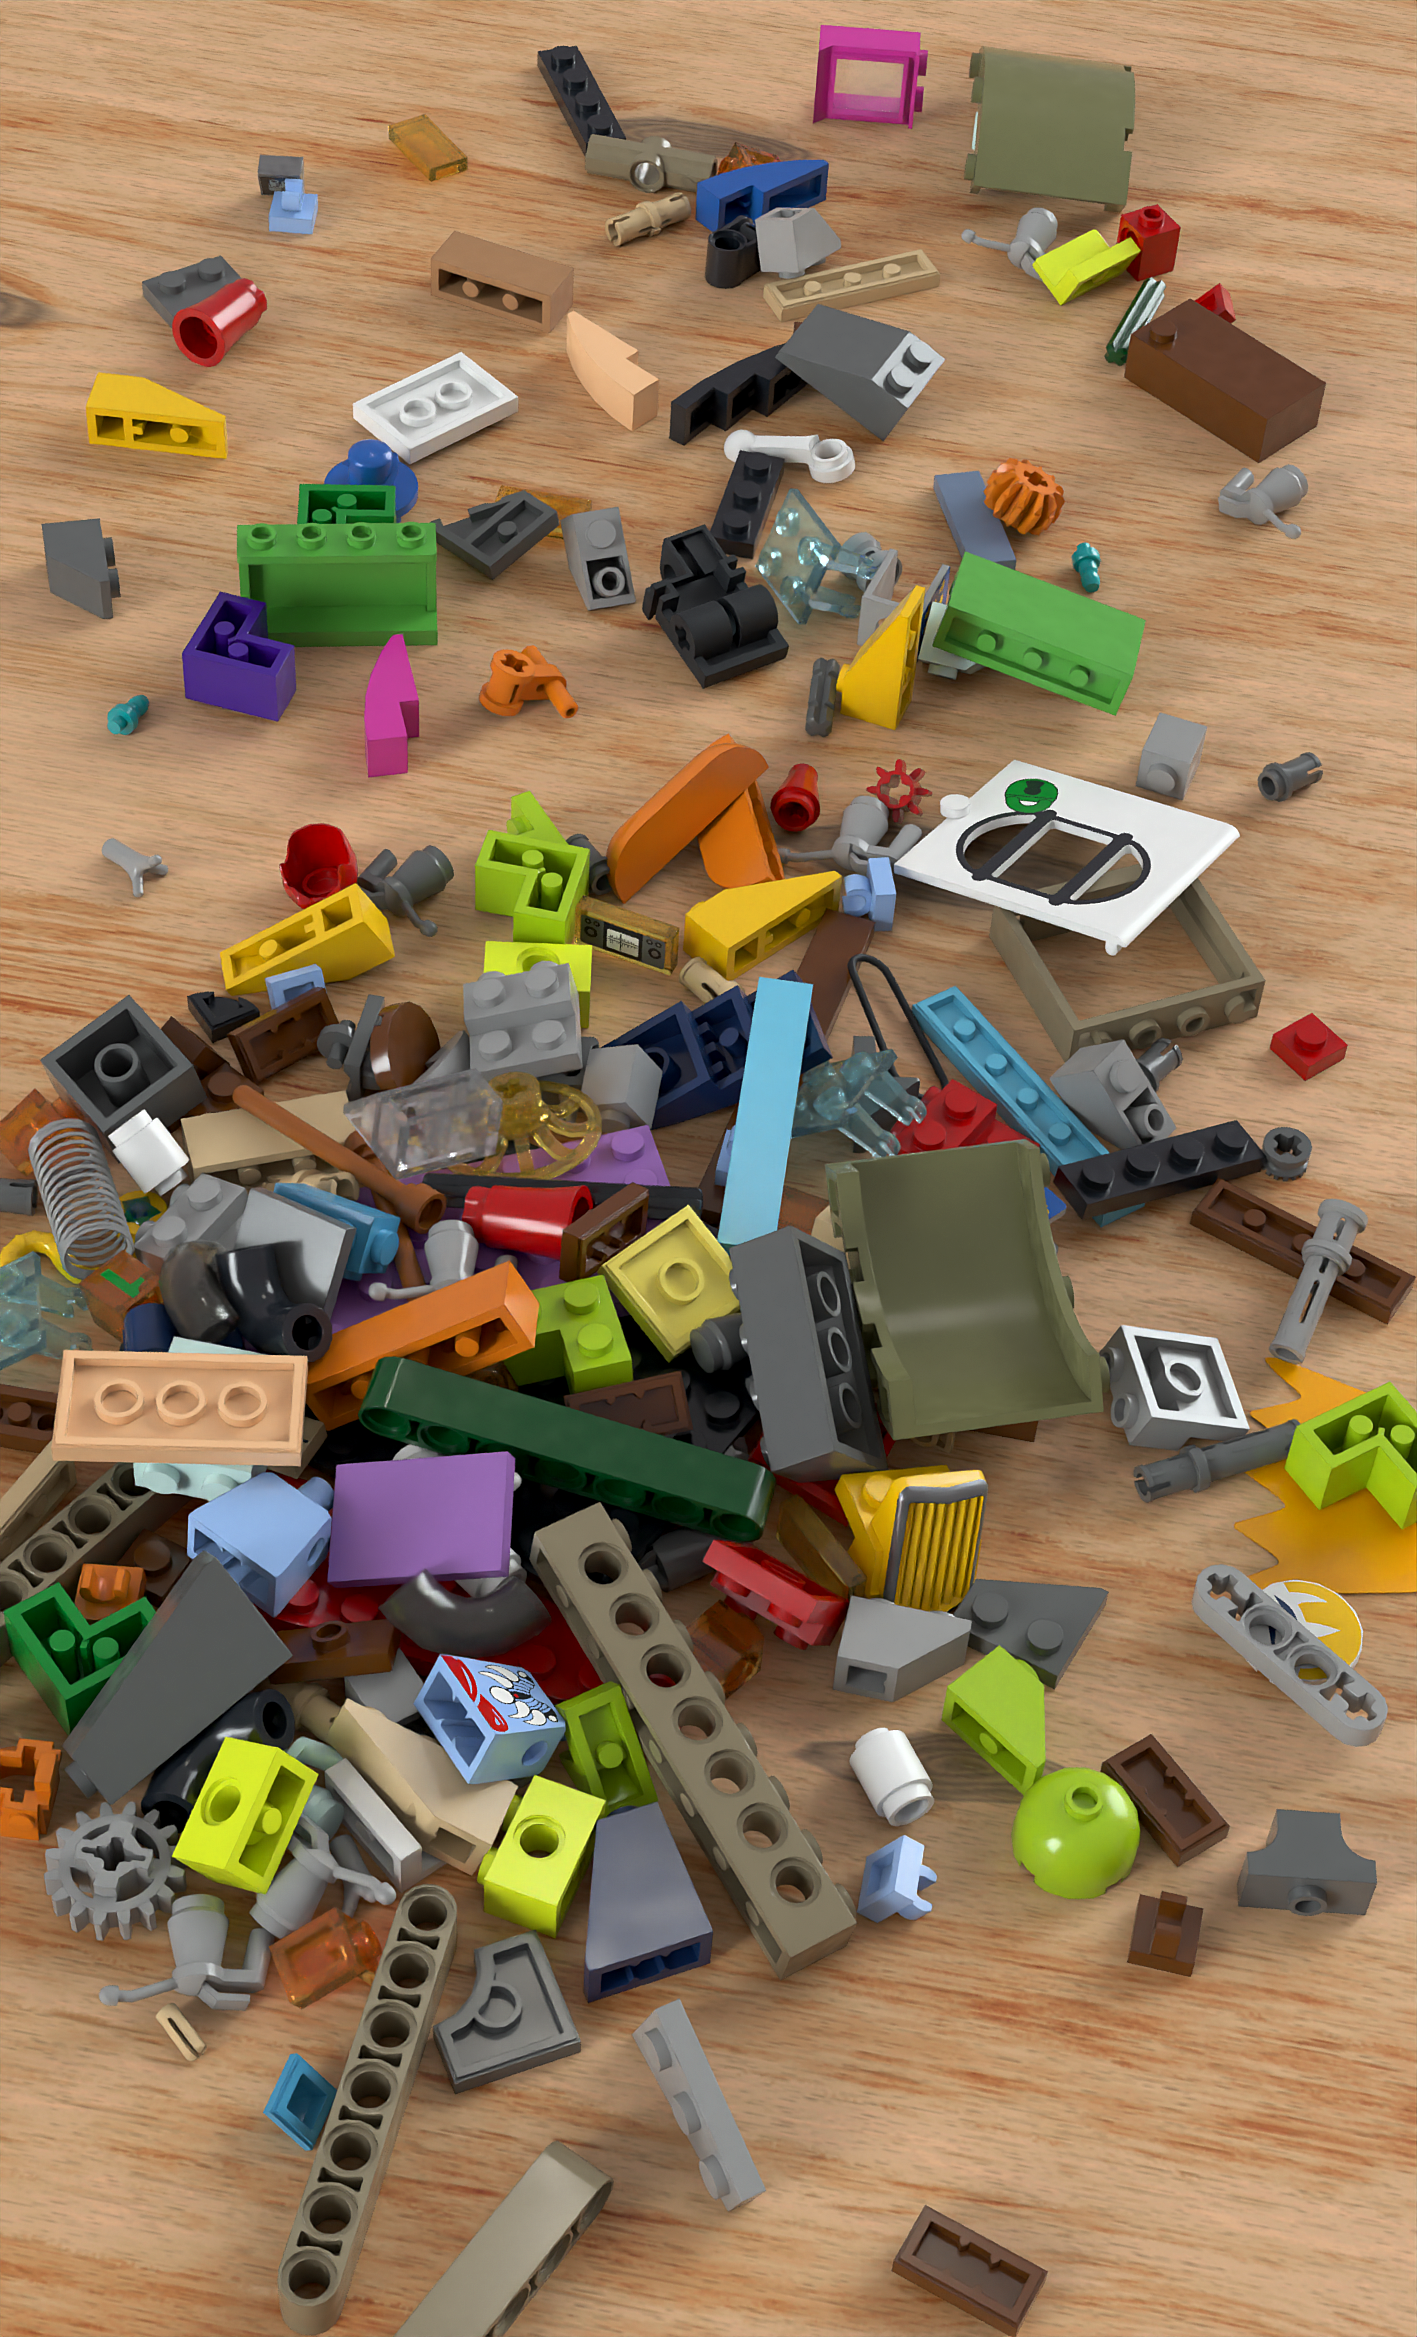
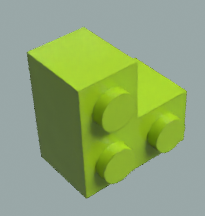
M488 830L475 864V910L513 917V942L571 944L589 892L590 849Z
M604 1274L531 1290L539 1302L535 1347L500 1361L507 1389L565 1376L570 1394L633 1381L631 1355Z
M1389 1381L1296 1426L1284 1469L1318 1510L1367 1488L1398 1526L1404 1529L1417 1522V1412Z

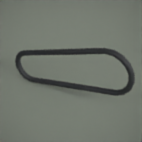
M867 954L852 956L847 965L849 975L875 1036L882 1058L886 1059V1068L890 1077L900 1076L896 1071L856 971L855 965L857 962L870 963L883 973L939 1078L943 1089L948 1084L947 1076L889 968L882 961ZM919 1093L918 1102L921 1101L923 1094Z

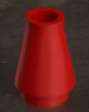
M800 763L794 765L771 799L770 809L775 821L780 827L788 831L798 832L805 830L814 824L820 815L817 787L818 773L808 764Z

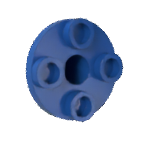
M365 439L353 444L348 451V459L334 466L328 472L324 484L396 486V523L401 522V517L414 507L418 499V481L414 472L399 461L398 454L392 452L386 443L375 439Z

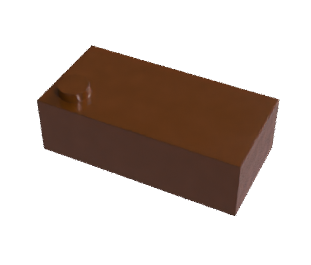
M1188 299L1131 333L1124 378L1257 463L1262 462L1317 427L1326 382L1192 299Z

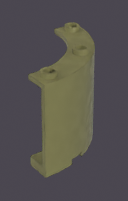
M981 46L979 53L972 52L969 67V78L974 79L971 102L978 103L975 151L974 154H967L964 180H971L970 193L978 194L981 188L1085 201L1104 204V211L1121 213L1127 203L1132 152L1124 151V142L1128 140L1129 134H1133L1135 121L1134 72H1131L1132 67L1129 65Z
M1026 1139L825 1164L834 1238L842 1237L844 1252H848L849 1274L872 1388L878 1387L879 1400H876V1409L884 1427L893 1440L1104 1412L1102 1393L1109 1392L1110 1389L1109 1369L1106 1359L1099 1356V1353L1086 1338L1074 1313V1291L1070 1277L1062 1276L1044 1191V1188L1050 1185V1167L1046 1154H1040L1039 1147Z

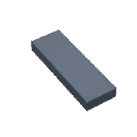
M970 471L935 475L933 489L961 558H963L966 551L1015 570L1016 557L1001 521L998 518H994V511L984 503L986 496L983 491L986 486L980 472Z

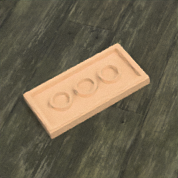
M64 1350L51 1446L53 1461L301 1466L308 1358L307 1356Z

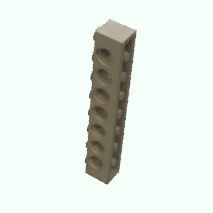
M596 1503L536 1531L529 1560L603 1684L612 1681L620 1685L641 1748L781 1981L847 1946L857 1924L855 1920V1905L847 1890L839 1883L834 1885L823 1868L822 1852L814 1836L807 1829L800 1830L789 1812V1798L781 1782L775 1776L768 1777L756 1758L757 1747L751 1733L744 1724H735L724 1706L725 1695L718 1679L711 1671L704 1672L693 1655L694 1647L688 1630L680 1620L672 1621L661 1603L663 1599L662 1592L656 1578L650 1570H641L631 1554L632 1545L625 1527L618 1519L611 1520L601 1503ZM595 1572L603 1573L609 1576L613 1582L610 1584H598L590 1580L587 1575ZM633 1623L639 1626L644 1631V1634L637 1636L628 1635L622 1632L617 1625ZM663 1674L670 1677L676 1685L668 1688L659 1687L652 1683L648 1676ZM687 1725L696 1726L703 1730L708 1738L692 1740L686 1737L679 1728ZM716 1778L729 1779L738 1786L740 1791L733 1794L723 1793L714 1787L711 1780ZM748 1831L761 1832L770 1839L772 1846L767 1848L753 1846L746 1840L744 1833ZM781 1885L794 1886L802 1892L805 1901L799 1903L789 1902L779 1895L776 1887Z

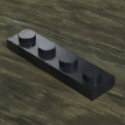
M557 46L550 50L538 51L537 66L584 156H586L588 141L592 134L626 140L624 132L578 47Z
M1234 1120L1058 1166L1053 1183L1078 1216L1084 1220L1210 1186L1218 1178L1228 1181L1261 1172L1267 1156L1240 1123Z

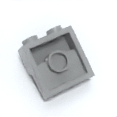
M540 961L534 964L530 971L511 975L490 971L482 974L476 982L463 984L464 1022L470 1036V1074L476 1089L583 1068L579 993L569 963L558 965L552 961Z
M201 1173L191 1185H179L171 1196L168 1210L156 1222H144L136 1233L134 1252L145 1279L228 1310L225 1299L220 1297L222 1287L215 1254L234 1249L248 1199L246 1188L205 1173Z
M1121 1325L1107 1344L1100 1350L1099 1356L1104 1357L1108 1365L1110 1388L1114 1397L1111 1405V1420L1114 1426L1124 1428L1129 1445L1179 1451L1189 1437L1226 1441L1246 1435L1250 1430L1218 1338Z

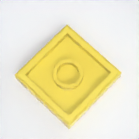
M689 1205L602 1264L597 1271L598 1275L604 1274L607 1286L668 1363L691 1348L690 1332L700 1327L705 1319L741 1312L739 1300L735 1297L729 1281V1273L733 1269L730 1256Z

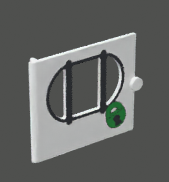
M1013 760L972 797L968 798L959 794L943 797L940 801V813L947 818L894 864V873L1106 941V952L1114 956L1122 947L1126 948L1239 838L1240 834L1232 825ZM1028 824L981 868L973 869L966 861L964 852L967 846L981 834L1007 825ZM1051 829L1061 830L1107 845L1053 895L997 878ZM1125 854H1132L1139 861L1142 873L1130 887L1103 898L1077 900Z

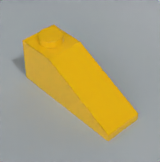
M98 372L86 404L89 444L220 459L227 458L226 416L144 377Z
M916 585L861 646L851 665L845 663L842 666L836 684L837 692L842 693L840 714L896 730L912 701L925 587Z
M829 871L722 890L710 899L698 902L685 914L683 951L691 958H703L724 979L733 981L817 927L826 908L839 912L842 875L836 871Z
M356 883L220 952L225 988L231 996L267 991L265 978L313 964L322 969L324 982L329 983L350 980L395 957L387 918Z

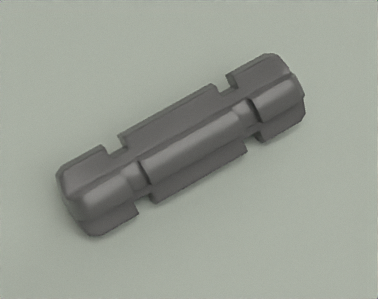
M821 657L813 664L805 730L811 736L818 734L826 737L832 732L837 693L836 684L840 667L835 659L827 661Z

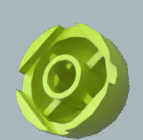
M1087 1767L1060 1769L1040 1777L1025 1792L1017 1810L1011 1832L1013 1856L1019 1866L1022 1861L1026 1869L1035 1875L1034 1883L1044 1891L1067 1899L1096 1898L1105 1894L1107 1887L1116 1884L1121 1878L1122 1883L1131 1872L1140 1843L1137 1809L1124 1788L1105 1773Z

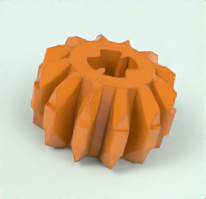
M1009 458L1005 463H1001L998 469L992 472L987 480L988 485L983 491L986 496L984 503L994 511V518L1003 520L1006 523V527L1012 526L1020 534L1029 532L1032 535L1038 536L1043 530H1047L1051 523H1055L1062 512L1061 508L1065 500L1063 498V488L1054 483L1055 477L1046 474L1042 470V466L1037 468L1025 459L1020 462L1017 459Z

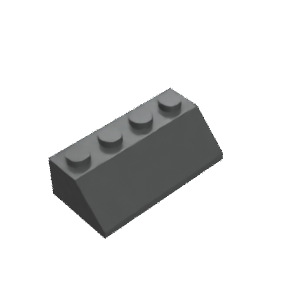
M791 1225L730 1247L729 1251L733 1269L730 1270L729 1281L735 1297L739 1300L743 1321L739 1329L740 1340L744 1350L749 1355L753 1380L750 1382V1394L754 1405L760 1411L764 1436H762L760 1441L761 1452L771 1472L798 1483L839 1480L843 1474L889 1470L846 1254Z

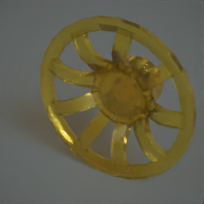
M508 1072L491 1079L485 1085L483 1091L466 1098L447 1113L440 1123L436 1134L437 1152L443 1165L453 1174L551 1179L575 1168L597 1147L602 1135V1117L594 1101L576 1088L556 1082L538 1081L536 1077L525 1072ZM542 1091L568 1098L559 1105H547L542 1100L541 1095ZM479 1103L486 1110L482 1118L474 1121L460 1118L465 1112ZM579 1107L585 1111L588 1118L585 1122L574 1124L559 1119L574 1113ZM550 1130L570 1138L584 1137V1139L575 1149H569L554 1138ZM451 1131L465 1135L477 1133L466 1144L450 1146ZM533 1136L538 1144L552 1158L558 1161L534 1169L528 1137ZM491 1140L490 1149L480 1166L474 1168L461 1161L462 1159L474 1156ZM514 1140L520 1172H495L506 1152L508 1141Z

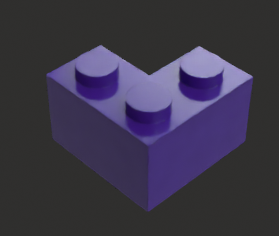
M220 591L182 652L185 698L278 722L296 692L294 645L268 639L267 607L265 602Z

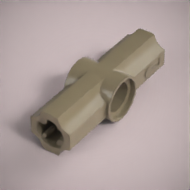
M592 134L588 141L585 156V170H587V173L629 180L636 189L645 193L656 192L662 186L697 192V183L716 176L718 167L716 156L674 149L668 141L658 136H649L640 143Z

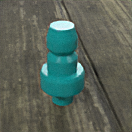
M1080 543L1071 557L1073 568L1079 572L1083 588L1089 593L1095 592L1100 586L1098 568L1101 564L1100 554L1089 543Z
M137 695L132 697L128 703L114 706L107 715L109 731L113 734L128 735L135 730L140 716L144 715L150 705L148 698L144 695Z

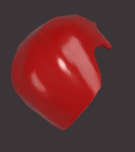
M325 823L308 824L295 830L288 839L286 859L284 863L279 865L283 887L288 896L301 909H306L355 883L357 884L359 874L356 855L347 837L340 828Z

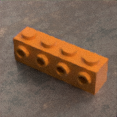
M509 1260L332 1334L329 1350L324 1356L314 1362H308L306 1404L318 1420L325 1424L326 1430L330 1431L359 1419L358 1413L375 1364L381 1358L392 1356L405 1358L465 1376L535 1347L539 1302Z

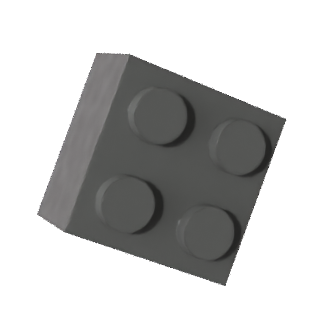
M130 995L126 996L40 1060L58 1095L80 1120L91 1124L95 1128L101 1144L118 1163L121 1162L112 1152L116 1146L109 1139L108 1135L145 1109L152 1120L158 1117L165 1128H167L207 1098L194 1066Z

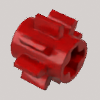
M897 759L895 770L888 772L881 767H877L876 772L881 777L877 786L866 788L867 792L877 795L878 799L888 809H893L892 818L897 824H902L904 812L911 811L921 817L923 812L918 805L922 797L932 796V791L922 788L919 783L926 772L921 768H917L910 775L906 774L907 766L902 759ZM901 779L902 784L910 787L909 795L901 796L898 804L897 799L889 796L890 788H897Z

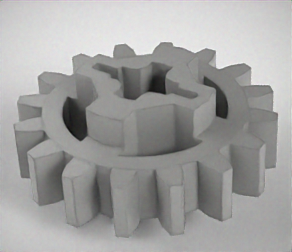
M108 1802L101 1803L100 1817L93 1820L83 1811L76 1813L78 1829L73 1832L60 1827L56 1831L58 1848L46 1849L45 1853L48 1872L44 1873L47 1895H52L54 1913L57 1917L70 1913L71 1928L76 1933L84 1929L88 1923L94 1924L96 1940L101 1941L107 1936L109 1929L119 1927L120 1934L124 1940L131 1939L132 1925L141 1922L150 1931L157 1928L155 1911L159 1909L172 1914V1904L175 1901L174 1893L185 1892L187 1887L185 1870H183L187 1868V1865L172 1857L179 1841L175 1825L166 1826L161 1829L160 1812L155 1809L147 1813L143 1819L137 1817L135 1802H128L122 1814H113ZM138 1843L144 1845L147 1848H141V1846ZM83 1892L91 1893L93 1895V1898L87 1896Z

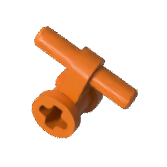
M527 646L521 653L508 649L499 650L494 653L490 663L492 670L489 682L483 684L479 693V701L487 710L501 716H515L521 711L524 700H550L559 714L565 719L571 718L577 713L578 705L566 689V679L555 665L548 664L536 646Z

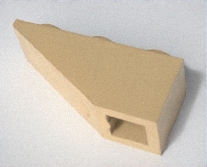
M347 1698L326 1735L327 1740L343 1759L346 1758L421 1845L422 1851L472 1876L483 1860L484 1855L491 1848L518 1785L509 1780L468 1784L440 1742L432 1737L419 1735L387 1719L382 1712L375 1708L362 1706Z

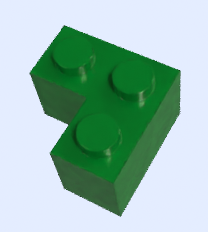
M299 485L297 524L396 523V486Z
M58 1582L4 1610L3 1613L10 1653L69 1736L156 1611L147 1598L143 1597L102 1620L89 1625Z

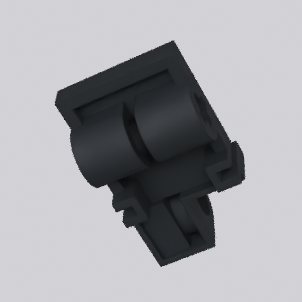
M705 524L663 539L660 560L662 580L651 584V587L645 589L642 611L648 620H651L656 615L655 619L703 689L785 659L789 649L788 643L777 629L778 611L770 592L761 584L752 587L747 586L744 581L746 576L744 567L736 569L737 557L735 555L726 556Z

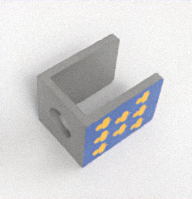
M889 549L862 596L857 645L862 646L879 627V620L887 618L900 604L891 600L895 583L897 550ZM942 564L924 596L917 661L932 602L946 605L950 566Z

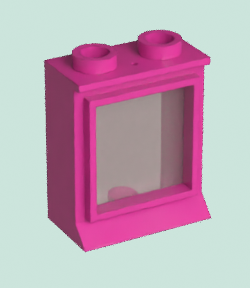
M821 25L813 124L827 118L908 125V128L912 129L914 112H922L924 87L917 86L918 76H926L928 50L920 49L921 32Z

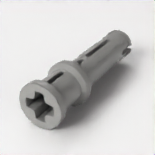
M1326 1199L1321 1202L1318 1209L1320 1221L1312 1239L1304 1242L1301 1254L1305 1265L1289 1299L1277 1334L1269 1347L1271 1354L1278 1359L1292 1364H1301L1304 1361L1305 1352L1323 1313L1335 1279L1349 1270L1352 1263V1257L1349 1253L1357 1234L1363 1232L1368 1224L1367 1215L1359 1207L1343 1200ZM1311 1293V1294H1312V1297H1311L1310 1302H1309V1304H1308V1307H1307V1309H1306V1311H1305V1314H1304V1316H1303V1319H1302V1321H1301V1323H1300V1322H1299L1300 1315H1301V1313H1302V1311H1303V1308H1304V1306H1305V1303H1306V1301H1307V1298H1308L1309 1294Z

